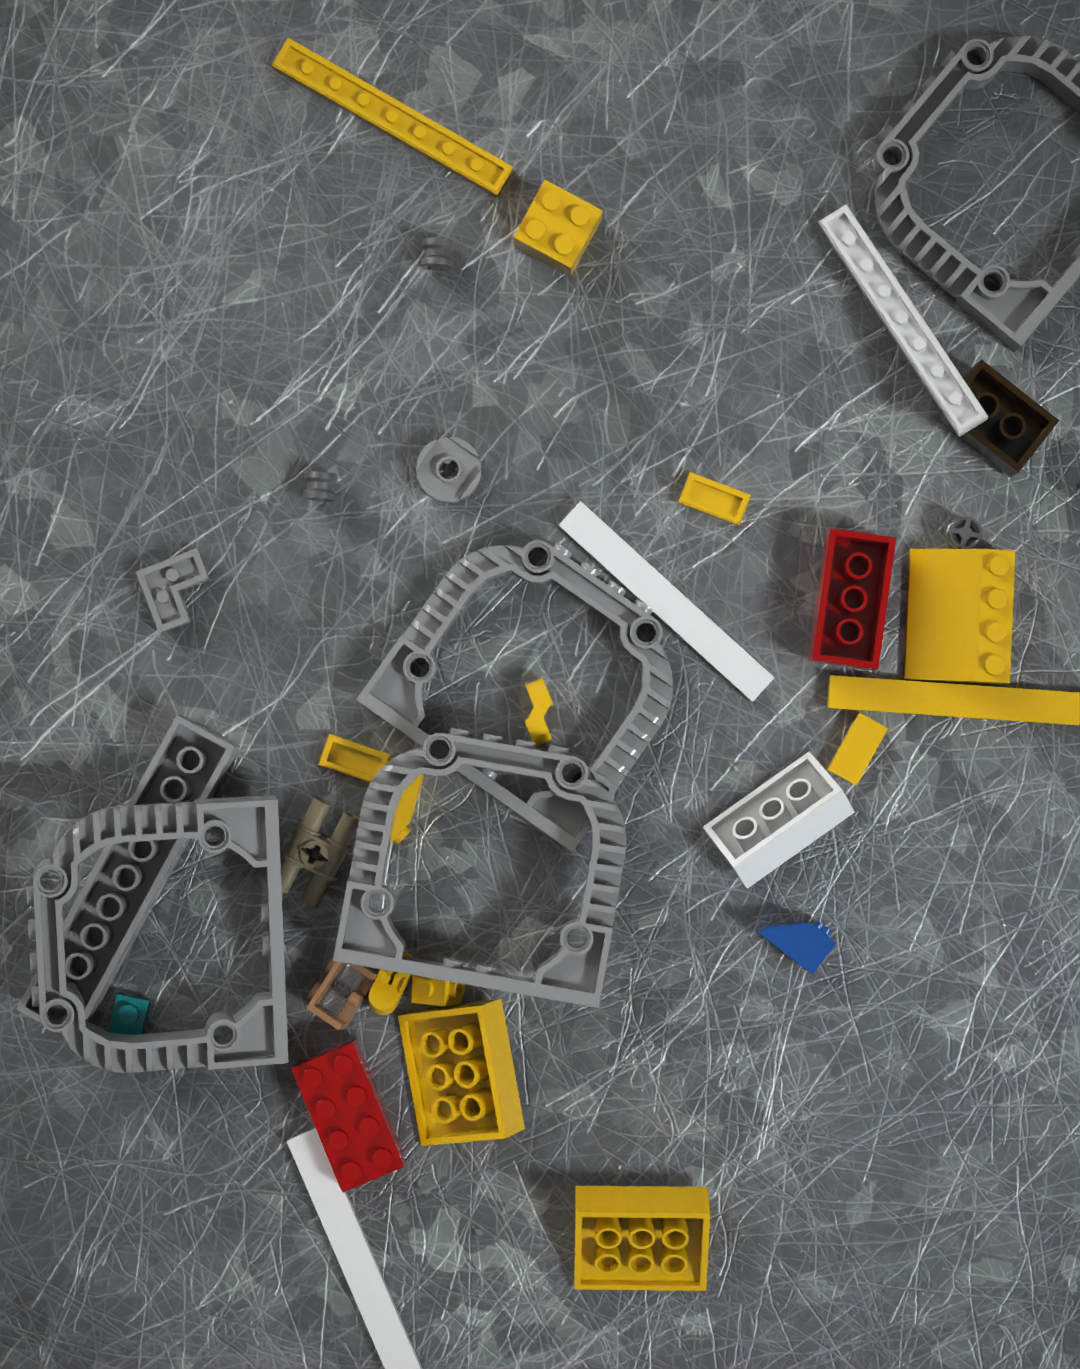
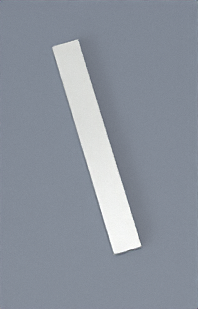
M847 204L818 221L819 227L957 435L960 437L986 421L988 415Z
M581 501L558 525L635 597L649 606L658 618L751 702L774 679L765 668Z
M314 1127L289 1138L287 1144L384 1368L423 1369L346 1191L342 1193L316 1128Z

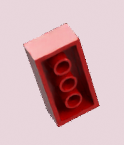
M833 528L825 532L808 662L872 671L879 669L897 537Z
M357 1038L294 1064L291 1070L342 1193L405 1166L406 1157Z

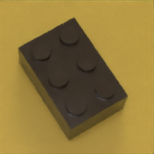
M980 359L963 379L988 415V419L959 438L1006 475L1012 477L1019 473L1059 420ZM939 409L933 417L957 435L941 409Z

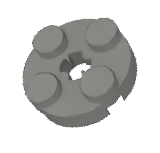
M457 437L436 439L428 443L418 456L416 470L420 486L429 497L438 502L455 504L468 498L477 489L481 480L482 465L478 454L463 439ZM451 462L456 463L458 467L455 470H458V474L455 477L449 476L446 479L440 475L443 473V470H440L443 463L449 465Z

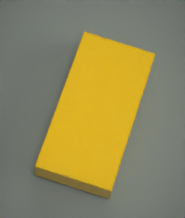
M689 472L678 504L740 526L751 495Z
M858 712L827 770L857 786L888 728Z
M329 734L318 765L371 783L378 771L390 761L392 755Z

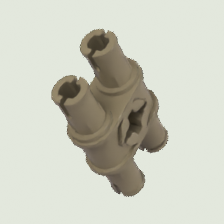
M316 796L313 798L302 822L299 821L294 825L295 831L286 849L281 852V858L283 859L281 863L282 892L289 893L301 868L309 870L313 875L301 897V901L313 908H318L330 883L338 880L337 874L346 856L351 853V846L349 844L359 823L358 816L344 811L332 836L327 837L323 835L320 828L332 804ZM316 845L320 846V853L324 857L319 856L317 859H313L311 857L312 851L309 849H313Z

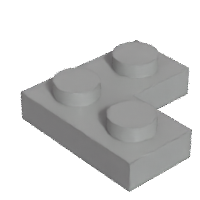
M198 548L136 571L159 633H164L192 622L180 591L211 580Z

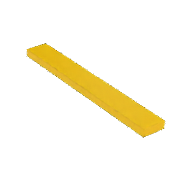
M290 38L286 39L272 63L274 70L495 197H498L513 171V166Z
M829 675L827 708L1080 726L1079 692Z

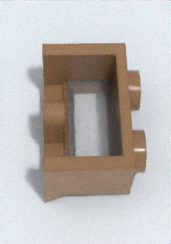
M332 957L325 969L329 972L323 983L318 981L308 994L307 998L311 1001L306 1009L337 1030H342L348 1026L370 992L379 971L371 967L333 961Z

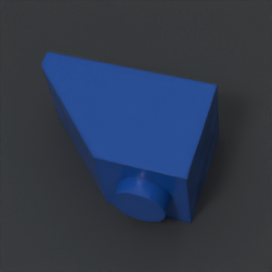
M807 920L763 925L757 930L759 934L812 975L837 944L830 938L833 932L818 920L814 925Z

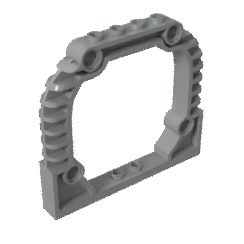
M1029 35L1004 37L993 41L991 44L983 39L976 38L964 44L958 53L951 50L940 64L943 71L938 77L935 78L933 75H930L919 89L922 96L915 103L910 99L898 114L902 119L894 128L889 124L877 140L881 144L872 159L873 170L878 176L875 188L876 214L886 238L900 254L905 256L912 264L956 299L955 304L1013 352L1024 344L1080 277V244L1069 256L1073 262L1053 286L1043 279L1034 281L1010 280L1009 273L1005 268L999 265L986 266L983 270L929 228L911 207L905 183L919 162L918 142L963 89L977 90L983 88L992 81L999 71L1025 73L1037 79L1080 113V61L1071 55L1068 50L1063 49L1053 43V41ZM973 54L978 56L981 60V65L971 64L967 59V55ZM892 153L897 157L898 164H887L883 159V154ZM984 278L994 279L998 286L997 291L987 290L983 283Z
M534 540L529 542L524 548L512 545L482 548L465 556L450 568L356 700L423 747L424 741L430 736V734L420 728L427 717L423 698V684L432 681L437 673V664L432 657V653L470 598L487 581L509 573H513L532 585H543L551 581L556 583L619 628V640L622 648L641 663V690L632 710L596 761L590 767L587 766L588 775L601 784L611 796L614 795L623 779L664 722L672 701L673 677L667 655L659 643L662 638L663 629L661 624L651 616L653 610L638 599L633 603L625 598L624 594L626 591L611 580L608 584H605L597 578L599 572L586 562H583L581 566L570 559L572 553L562 545L556 543L553 547L542 540ZM535 549L543 550L547 554L548 559L542 566H534L529 562L528 556ZM647 624L653 628L655 634L652 641L642 642L638 639L636 630L640 625ZM417 659H425L429 664V671L423 677H416L411 671L412 663ZM437 740L431 746V753L439 759H443L448 755L449 748ZM462 764L457 770L572 852H574L592 826L581 802L559 797L551 789L533 792L529 800L525 802L494 779L498 774L491 769ZM578 765L572 767L568 771L565 780L571 783L574 775L581 772Z
M450 728V734L434 733L424 741L423 747L406 751L385 764L372 779L363 799L333 961L599 1008L627 842L625 824L618 805L601 784L588 776L586 763L580 758L568 755L569 748L549 745L547 752L536 750L535 742L516 739V745L514 746L502 744L503 737L483 734V739L480 740L469 738L470 731ZM437 740H443L449 746V753L443 759H437L431 753V746ZM575 763L580 767L581 777L578 781L570 783L563 779L562 770L565 765ZM462 764L545 778L549 788L557 796L582 803L592 825V850L580 915L578 919L568 921L562 927L560 932L562 947L551 958L537 966L535 979L497 973L495 966L476 964V969L463 967V961L452 958H443V963L404 956L406 942L396 930L389 916L396 906V896L390 887L384 885V878L396 810L404 791L421 774L446 776L457 771ZM381 893L387 898L388 905L385 910L377 911L371 907L370 898L372 894ZM579 928L585 932L586 940L580 946H573L568 942L567 935L571 930Z
M275 795L196 799L194 802L115 806L90 813L73 824L57 843L51 858L37 864L33 874V886H26L27 907L34 906L35 919L28 920L29 940H36V953H30L31 974L38 973V986L32 987V1007H39L42 1025L51 1032H60L68 1047L85 1062L110 1072L135 1073L207 1067L208 1070L289 1063L277 797ZM213 826L221 828L223 835L218 841L209 842L205 839L207 829ZM198 839L200 846L209 853H220L230 848L246 859L253 868L264 867L266 903L260 904L261 924H267V936L261 938L263 957L268 956V992H256L252 999L234 1015L221 1011L212 1014L207 1019L205 1028L127 1035L106 1032L85 1019V1005L82 995L76 987L66 983L62 906L73 897L77 890L78 865L99 848L123 842ZM49 870L55 871L60 875L59 882L52 886L44 884L40 878L44 872ZM54 1005H61L65 1007L67 1012L61 1018H53L48 1014V1010ZM221 1025H227L231 1028L230 1034L224 1038L214 1036L215 1029Z

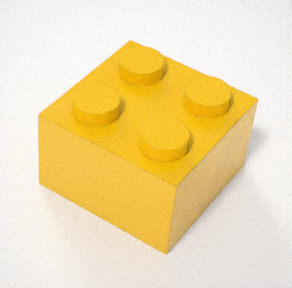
M544 180L513 237L514 247L571 277L602 221L603 210Z

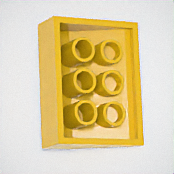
M909 549L904 661L905 680L989 684L1010 683L1016 550Z
M502 998L468 1002L398 1016L421 1146L506 1139L525 1129Z
M575 1185L574 1290L706 1291L710 1229L708 1187Z

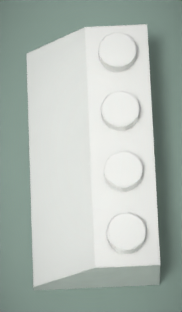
M809 751L704 825L703 829L748 889L855 812L840 786Z

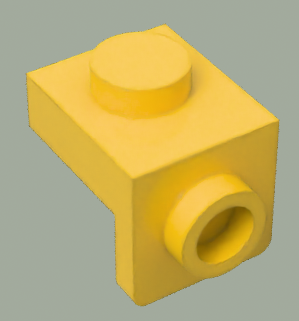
M412 975L411 1003L444 1007L462 1003L465 984Z

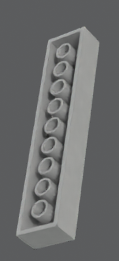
M176 715L128 805L194 802L196 799H212L240 746L183 715ZM190 839L123 842L104 847L63 922L66 983L76 987L82 995L85 1005V1019L88 1022H91ZM35 973L16 1010L41 1023L39 1007H32V987L38 986V973ZM54 1005L48 1010V1014L53 1018H61L67 1012L65 1007L61 1005Z

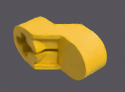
M543 678L525 684L534 708L528 719L524 721L532 741L536 743V747L553 741L544 720V716L548 708L553 705Z
M407 951L404 952V956L412 957ZM380 969L368 996V1005L371 1011L381 1016L392 1013L397 1007L412 975Z

